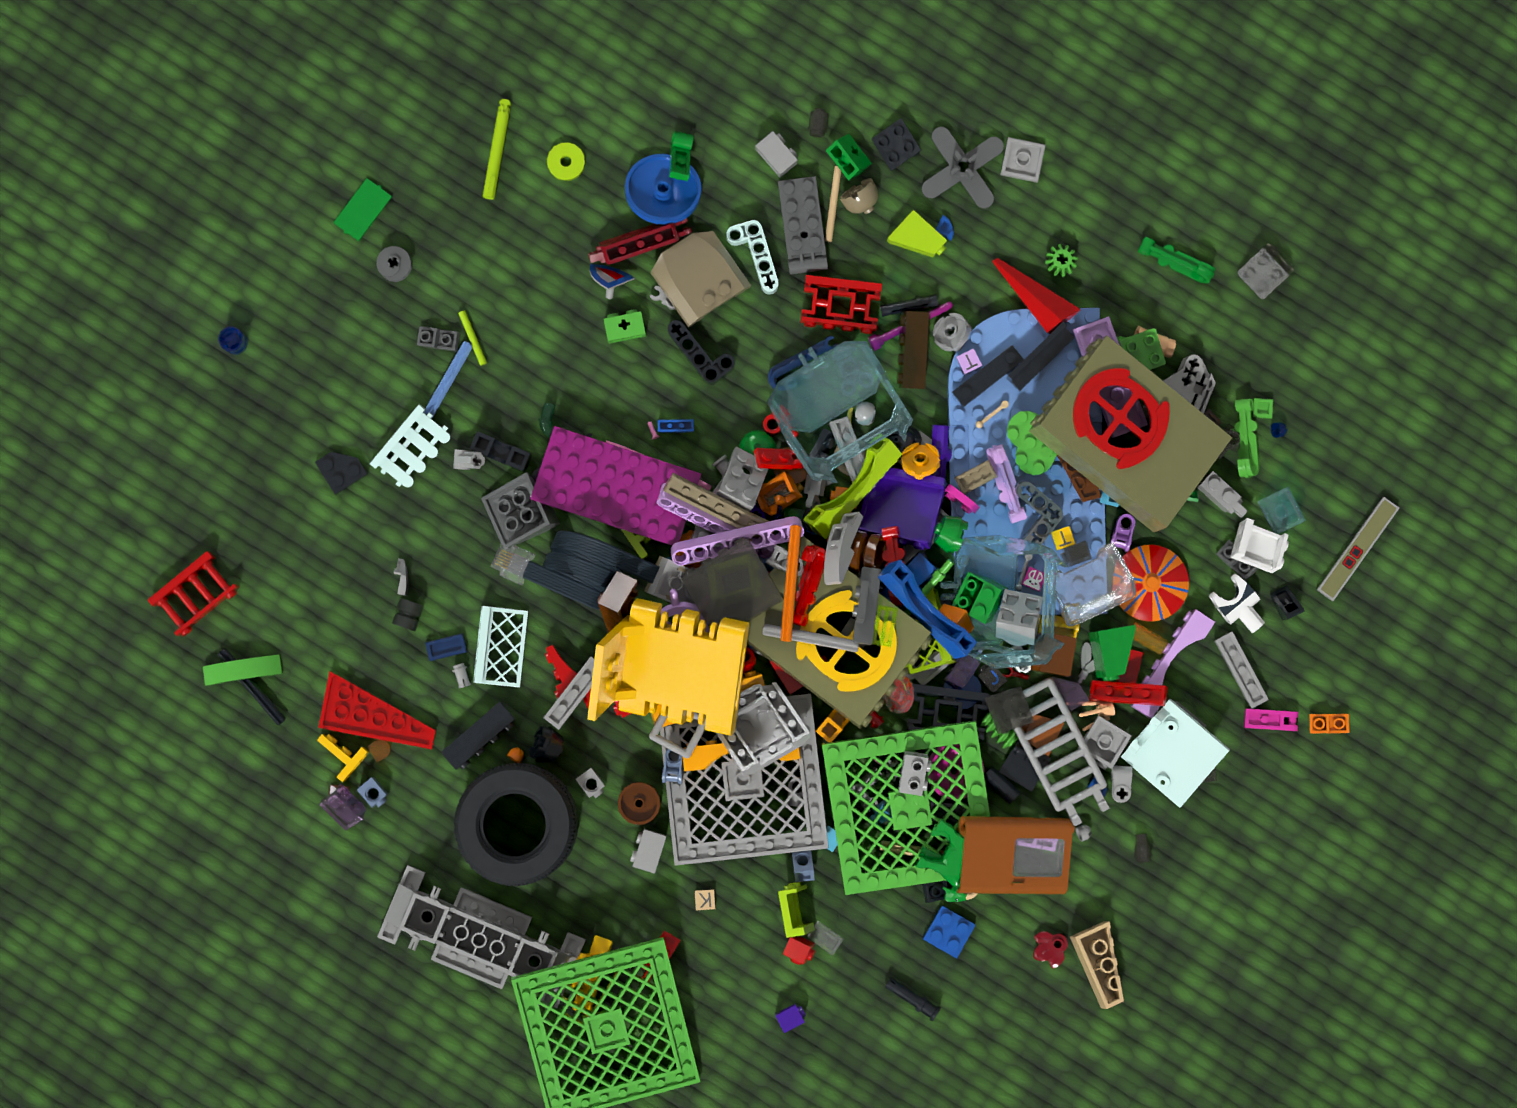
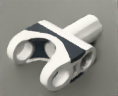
M1234 574L1230 577L1236 588V594L1232 600H1224L1215 592H1212L1209 597L1217 611L1229 624H1232L1239 618L1250 632L1253 633L1265 623L1252 607L1260 598L1249 584Z

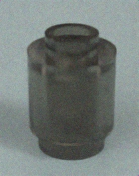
M815 108L814 111L810 112L808 126L810 136L824 137L825 133H827L829 114L826 113L825 109Z

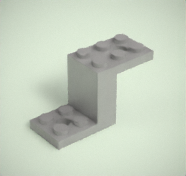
M736 446L722 480L712 493L751 511L768 469L758 468L755 456ZM742 468L749 470L750 474L744 473ZM696 525L691 539L714 533ZM716 543L714 547H721L723 544ZM698 547L696 549L702 551L704 548ZM726 556L718 557L715 559L723 562Z

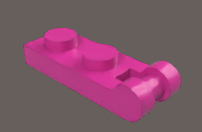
M1245 709L1244 728L1298 731L1296 718H1298L1299 712ZM1284 717H1289L1288 725H1284Z

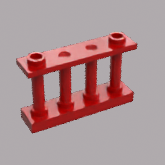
M206 551L147 600L152 606H162L179 627L174 632L176 636H186L193 630L191 627L226 598L229 600L237 594L236 590L240 588L237 584L228 585L212 565L215 557L209 551ZM200 570H207L224 591L216 599L199 580L197 573ZM187 581L192 582L209 603L201 611L183 591L182 585ZM172 593L174 595L177 594L194 615L186 623L168 603L167 597Z

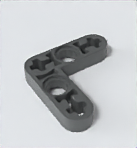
M1022 481L1016 485L1015 492L1019 498L1040 514V517L1021 539L1020 546L1023 551L1034 553L1062 520L1063 511L1033 484ZM1028 486L1027 490L1034 495L1029 496L1026 493L1021 494L1023 491L1021 487ZM1039 496L1044 499V504L1040 508L1036 507L1034 503L1035 499ZM1048 507L1052 511L1057 510V518H1050L1051 513L1045 509ZM1040 524H1045L1046 532L1040 535L1037 532V527ZM1032 533L1040 538V540L1034 539V541L1032 542L1033 548H1026V541H1032V539L1034 538V536L1031 535Z

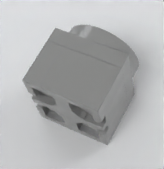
M1005 589L996 623V638L1003 639L1015 646L1034 645L1042 614L1043 597Z

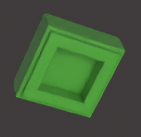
M1253 398L1254 409L1252 411V418L1272 419L1273 399Z

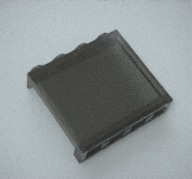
M742 537L733 542L735 546L730 549L727 547L717 552V557L713 559L709 557L701 562L702 566L697 569L694 567L684 572L685 576L681 578L709 628L712 622L717 623L719 627L724 617L749 622L784 600L783 593L779 592L752 546L751 538L744 539Z

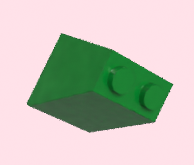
M1135 625L1089 633L1096 678L1110 681L1120 679L1119 675L1125 674L1136 630Z

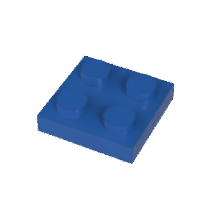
M941 905L923 940L957 959L975 924Z

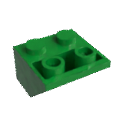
M968 572L952 606L966 610L969 616L987 624L992 622L1002 601L1004 590L1008 588L993 579Z

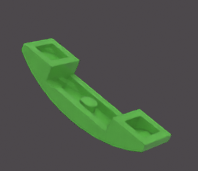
M280 655L255 657L203 666L205 686L282 674Z

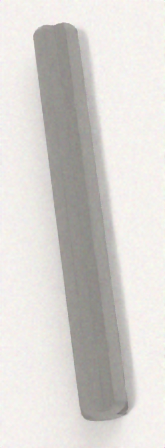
M765 624L763 635L781 638V626ZM792 629V641L857 652L859 644L853 643L851 639Z

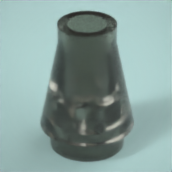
M1147 834L1135 835L1134 858H1136V863L1151 862L1153 855Z

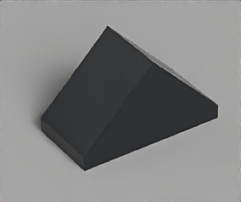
M1288 586L1270 593L1282 621L1305 612Z

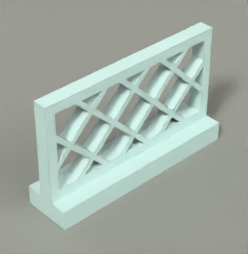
M481 606L473 683L520 687L528 611ZM493 611L501 612L506 619L497 625L493 621ZM515 614H523V622L516 627L510 618ZM508 620L514 630L506 636L499 627ZM498 629L504 638L497 644H494L490 639L491 633ZM515 631L521 636V641L516 646L508 639ZM506 639L512 649L503 655L497 646ZM495 648L502 657L495 663H492L488 655ZM514 650L518 654L519 659L514 665H511L506 656ZM502 659L510 666L503 674L495 667ZM492 667L500 675L494 681L486 680L487 671ZM511 669L517 675L516 683H509L504 678V675Z

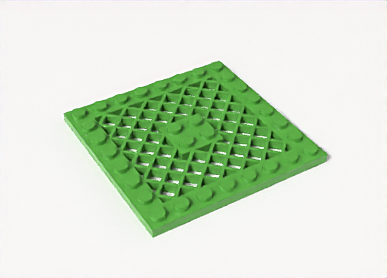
M976 720L822 743L845 895L945 881L946 879L938 872L929 868L915 867L916 864L913 863L917 858L920 859L918 855L923 846L937 854L943 855L940 853V850L945 844H949L946 837L935 836L942 841L938 848L935 849L929 845L934 836L930 835L924 841L918 837V834L923 828L929 833L932 829L928 827V825H932L931 818L939 823L940 819L934 815L939 807L947 812L943 820L946 821L950 815L958 820L953 826L955 830L958 828L961 818L953 812L958 804L966 809L962 816H967L970 812V816L990 817ZM954 744H959L960 749L954 746ZM946 746L942 752H939L937 749L934 748ZM950 747L958 752L953 760L945 756ZM926 749L923 754H928L932 750L939 755L934 763H931L930 772H926L925 779H928V782L933 785L929 792L927 790L923 791L922 796L900 793L898 788L890 783L895 775L899 778L901 775L898 770L902 766L903 758L896 753L905 751L916 752L915 750ZM889 754L884 761L877 757ZM892 756L900 761L895 769L887 764ZM960 756L962 758L963 768L956 764V761L959 759ZM869 757L865 764L858 760ZM942 758L950 763L945 771L936 766ZM872 759L881 764L876 772L868 767ZM850 760L848 764L845 766L844 761ZM853 762L862 767L857 775L849 770ZM953 766L961 771L956 779L947 774ZM883 767L892 772L887 780L879 775ZM933 769L942 774L936 782L928 777ZM864 770L873 775L868 783L860 778ZM846 773L854 778L849 785ZM963 775L966 787L958 782ZM944 777L953 782L947 790L939 785ZM875 778L884 783L879 791L871 786ZM856 781L865 786L860 793L851 788ZM955 785L964 790L958 798L950 793ZM886 786L894 790L888 791L889 798L882 794ZM936 788L944 793L939 801L931 796ZM867 789L876 794L871 801L862 796ZM849 792L856 796V799L853 801L852 804L850 801ZM966 793L969 806L961 801ZM947 796L955 801L950 809L942 804ZM878 797L887 802L882 809L874 805ZM859 799L867 804L863 812L854 807ZM929 799L936 804L931 812L929 806ZM889 805L891 807L892 817L885 813V810L888 808ZM870 808L878 812L874 820L865 815ZM852 811L859 815L855 822L853 821ZM881 816L889 820L885 828L876 823ZM862 818L870 823L865 831L857 826ZM892 824L894 830H899L896 836L887 831ZM873 826L882 831L876 839L868 834ZM919 827V828L916 830L915 833L911 832V831L908 829V828ZM855 829L862 834L858 841L856 840ZM904 831L912 836L907 844L898 839ZM884 834L893 839L887 847L879 842ZM865 837L873 842L868 850L860 845ZM915 839L923 844L918 852L909 847ZM895 842L904 847L898 855L890 850ZM876 845L884 850L879 858L871 853ZM858 848L865 853L861 860L859 859ZM906 850L915 855L909 863L901 858ZM887 853L895 858L890 866L882 860ZM868 855L876 860L872 868L863 863ZM898 861L904 864V866L894 867ZM879 863L885 867L884 869L875 870Z
M663 937L511 977L546 1108H606L700 1082ZM631 967H635L632 972L629 971V970H627V969H628V968H631ZM640 967L648 971L644 979L636 975ZM616 972L613 977L608 975L609 973ZM621 972L629 976L625 984L617 980ZM652 974L655 981V985L648 981ZM597 977L594 982L589 980L590 978ZM602 977L610 981L606 989L598 985ZM633 979L641 982L637 990L629 986ZM578 982L575 987L570 985L571 983ZM583 982L591 986L587 994L579 990ZM614 984L622 987L618 995L610 991ZM645 985L653 989L649 996L641 993ZM559 987L556 992L550 990L552 988ZM564 987L572 991L568 999L560 995ZM595 989L603 992L599 1000L591 996ZM626 990L634 994L630 1001L622 998ZM545 992L553 996L549 1004L541 1000ZM656 992L658 993L660 1003L653 999ZM576 994L584 998L580 1005L572 1001ZM607 995L615 999L611 1007L603 1003ZM637 997L646 1000L641 1008L634 1004ZM557 999L565 1003L561 1010L553 1006ZM588 1000L596 1004L592 1012L584 1008ZM618 1002L627 1005L623 1013L621 1006L616 1007ZM649 1003L657 1006L653 1014L646 1011ZM539 1005L546 1008L542 1015ZM569 1005L577 1009L573 1017L565 1013ZM599 1007H602V1008L606 1009V1010L597 1012L598 1009H599ZM631 1008L638 1011L635 1019L627 1016ZM661 1009L663 1012L664 1020L657 1017ZM550 1010L558 1014L554 1022L546 1018ZM581 1012L586 1014L583 1016L584 1023L577 1019ZM642 1015L650 1018L646 1026L638 1022ZM562 1017L570 1021L566 1028L558 1024ZM624 1020L631 1023L628 1030L626 1029ZM654 1021L662 1024L658 1032L650 1028ZM544 1023L551 1026L547 1033L545 1030ZM574 1023L582 1027L578 1034L570 1031ZM635 1026L643 1029L639 1037L631 1033ZM555 1028L563 1032L559 1039L551 1036ZM665 1028H667L669 1038L662 1035ZM585 1030L587 1032L588 1040L581 1037ZM647 1032L655 1036L651 1043L643 1040ZM566 1035L574 1038L570 1046L562 1042ZM629 1038L636 1041L632 1048L626 1046L630 1044ZM658 1039L667 1042L663 1049L655 1046ZM549 1041L555 1043V1046L553 1047L552 1051L550 1048ZM578 1041L586 1045L583 1052L575 1049ZM640 1044L648 1047L644 1054L636 1051ZM670 1045L672 1047L673 1055L667 1053V1050L670 1047ZM559 1046L567 1050L564 1057L556 1054ZM590 1047L592 1054H596L595 1058L586 1055ZM616 1048L613 1053L607 1051ZM621 1049L629 1052L625 1060L617 1056ZM652 1050L659 1053L655 1061L648 1058ZM571 1052L579 1056L576 1063L567 1060ZM602 1054L610 1057L606 1065L598 1061ZM633 1055L640 1058L637 1066L629 1063ZM663 1056L671 1060L667 1067L660 1064ZM553 1058H555L556 1060L560 1061V1063H559V1065L557 1066V1068L555 1067V1063H554V1059H553ZM583 1059L591 1062L587 1070L579 1066ZM614 1060L622 1064L618 1071L610 1067ZM644 1062L652 1065L648 1072L641 1069ZM564 1064L572 1068L568 1075L560 1071ZM595 1065L603 1069L599 1076L591 1072ZM625 1067L633 1070L630 1077L622 1074ZM656 1068L662 1070V1071H658V1072L653 1073ZM576 1070L584 1074L580 1081L572 1077ZM606 1072L615 1075L611 1082L603 1079ZM637 1073L643 1075V1076H640V1077H636V1078H635V1076L637 1075ZM558 1076L565 1079L562 1085H560ZM587 1077L596 1080L592 1088L584 1084ZM618 1078L624 1080V1081H621V1082H617V1083H616V1081L618 1080ZM569 1082L577 1085L573 1093L565 1089ZM599 1083L605 1085L603 1087L597 1088ZM581 1088L586 1090L584 1092L578 1093Z

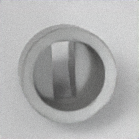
M1087 825L1075 828L1081 842L1089 839L1092 835L1091 828Z

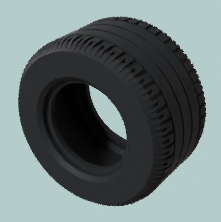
M511 763L497 766L475 778L460 797L454 816L455 840L466 863L477 874L482 875L483 878L506 886L532 884L546 878L557 870L570 855L578 834L579 819L577 807L566 785L550 771L526 763ZM507 794H523L530 797L541 807L546 820V829L542 841L533 851L522 856H507L496 851L489 844L484 833L483 823L487 809L496 799Z

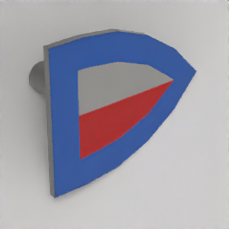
M590 264L589 272L591 277L606 289L605 297L608 299L613 298L615 287L635 279V277L620 269Z

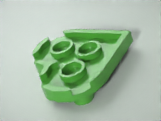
M1020 411L1011 418L1007 427V436L1017 447L1015 461L1025 473L1041 475L1050 469L1057 454L1029 432L1032 427L1031 421L1037 415L1039 416V414L1030 411Z

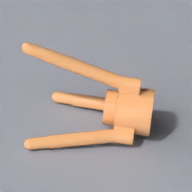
M1066 702L1067 706L1099 705L1096 706L1095 710L1080 713V717L1097 714L1108 721L1110 716L1115 715V708L1112 702ZM1093 723L1082 728V731L1090 729Z

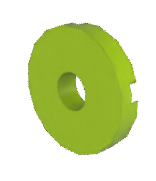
M568 142L560 143L554 146L548 154V169L555 178L571 181L579 177L583 172L585 157L581 149L575 144ZM569 157L572 161L568 167L562 166V158Z

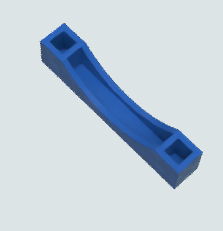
M901 560L888 563L878 575V578L931 632V635L954 659L965 657L969 654L977 641L963 627L945 617L928 601L918 587L914 574Z

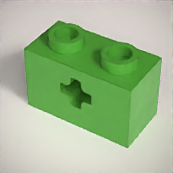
M636 309L626 311L625 315L620 316L618 313L609 314L604 319L609 344L646 337L641 311L637 312ZM626 321V324H630L627 326L626 330H623L622 327H619L622 326V322Z

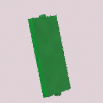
M366 178L333 223L341 228L345 234H349L359 242L391 200L392 196L385 192L380 185L377 186Z

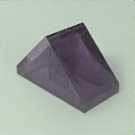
M970 654L961 657L943 681L954 689L961 690L968 683L981 662Z

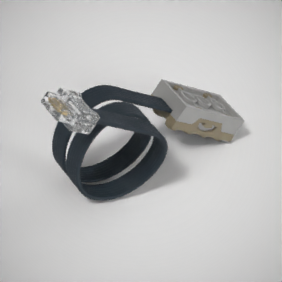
M559 531L556 533L550 547L552 552L547 554L542 566L530 561L534 559L535 554L515 545L509 548L501 544L490 566L501 571L499 576L519 585H523L524 579H527L596 610H600L598 605L599 595L605 592L617 571L622 573L619 569L650 582L647 583L644 592L671 603L669 593L671 589L677 590L679 602H689L695 605H699L706 595H711L707 576L683 565H676L670 559L659 556L656 565L606 542L570 531ZM724 586V593H725V594L731 593V591H725V586ZM711 601L705 611L710 615L713 622L718 623L724 607L718 608Z

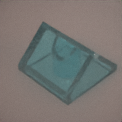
M1289 486L1258 501L1273 533L1280 534L1306 521Z

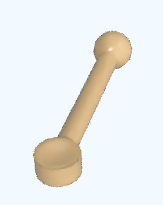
M1002 401L997 409L983 420L977 421L976 427L982 428L986 421L1003 408H1007L1009 406L1008 401Z

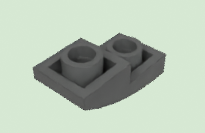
M419 327L417 346L457 352L460 333L437 328Z
M1228 540L1216 555L1247 582L1258 568L1231 558L1234 544Z

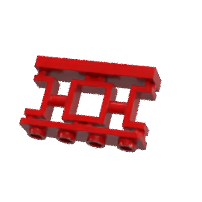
M806 275L804 292L813 293L812 310L802 309L800 323H804L806 327L823 325L824 329L834 330V327H840L842 331L853 332V329L861 330V333L872 334V331L876 332L878 318L869 317L870 300L880 301L882 284ZM810 286L837 290H829L828 300L817 299L818 288H811ZM848 290L875 293V295L867 294L866 304L855 303L856 293L848 292ZM832 296L851 298L849 315L830 313ZM816 306L827 307L826 318H833V320L807 317V315L815 316ZM854 311L865 312L864 322L871 324L845 322V320L852 321Z

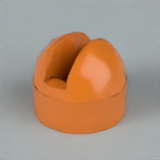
M515 747L509 751L507 757L516 763H521L524 752L520 748Z

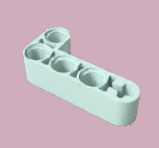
M751 220L731 226L727 230L728 243L733 246L748 243L763 292L769 295L774 294L778 289V279L761 224L758 221ZM751 226H756L759 231L757 234L752 235L748 232V229ZM732 232L740 233V238L737 240L731 239L730 234ZM757 244L763 245V252H755L754 246ZM762 262H766L770 268L762 271L759 265ZM768 275L770 282L775 283L772 289H769V286H765L767 285L766 276Z

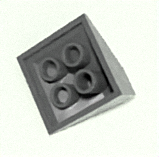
M529 472L524 473L481 498L504 550L545 533L560 524L553 507L530 500L536 482Z

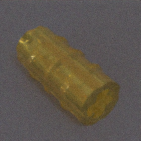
M1134 622L1133 625L1136 626L1133 640L1161 655L1169 641L1139 623Z

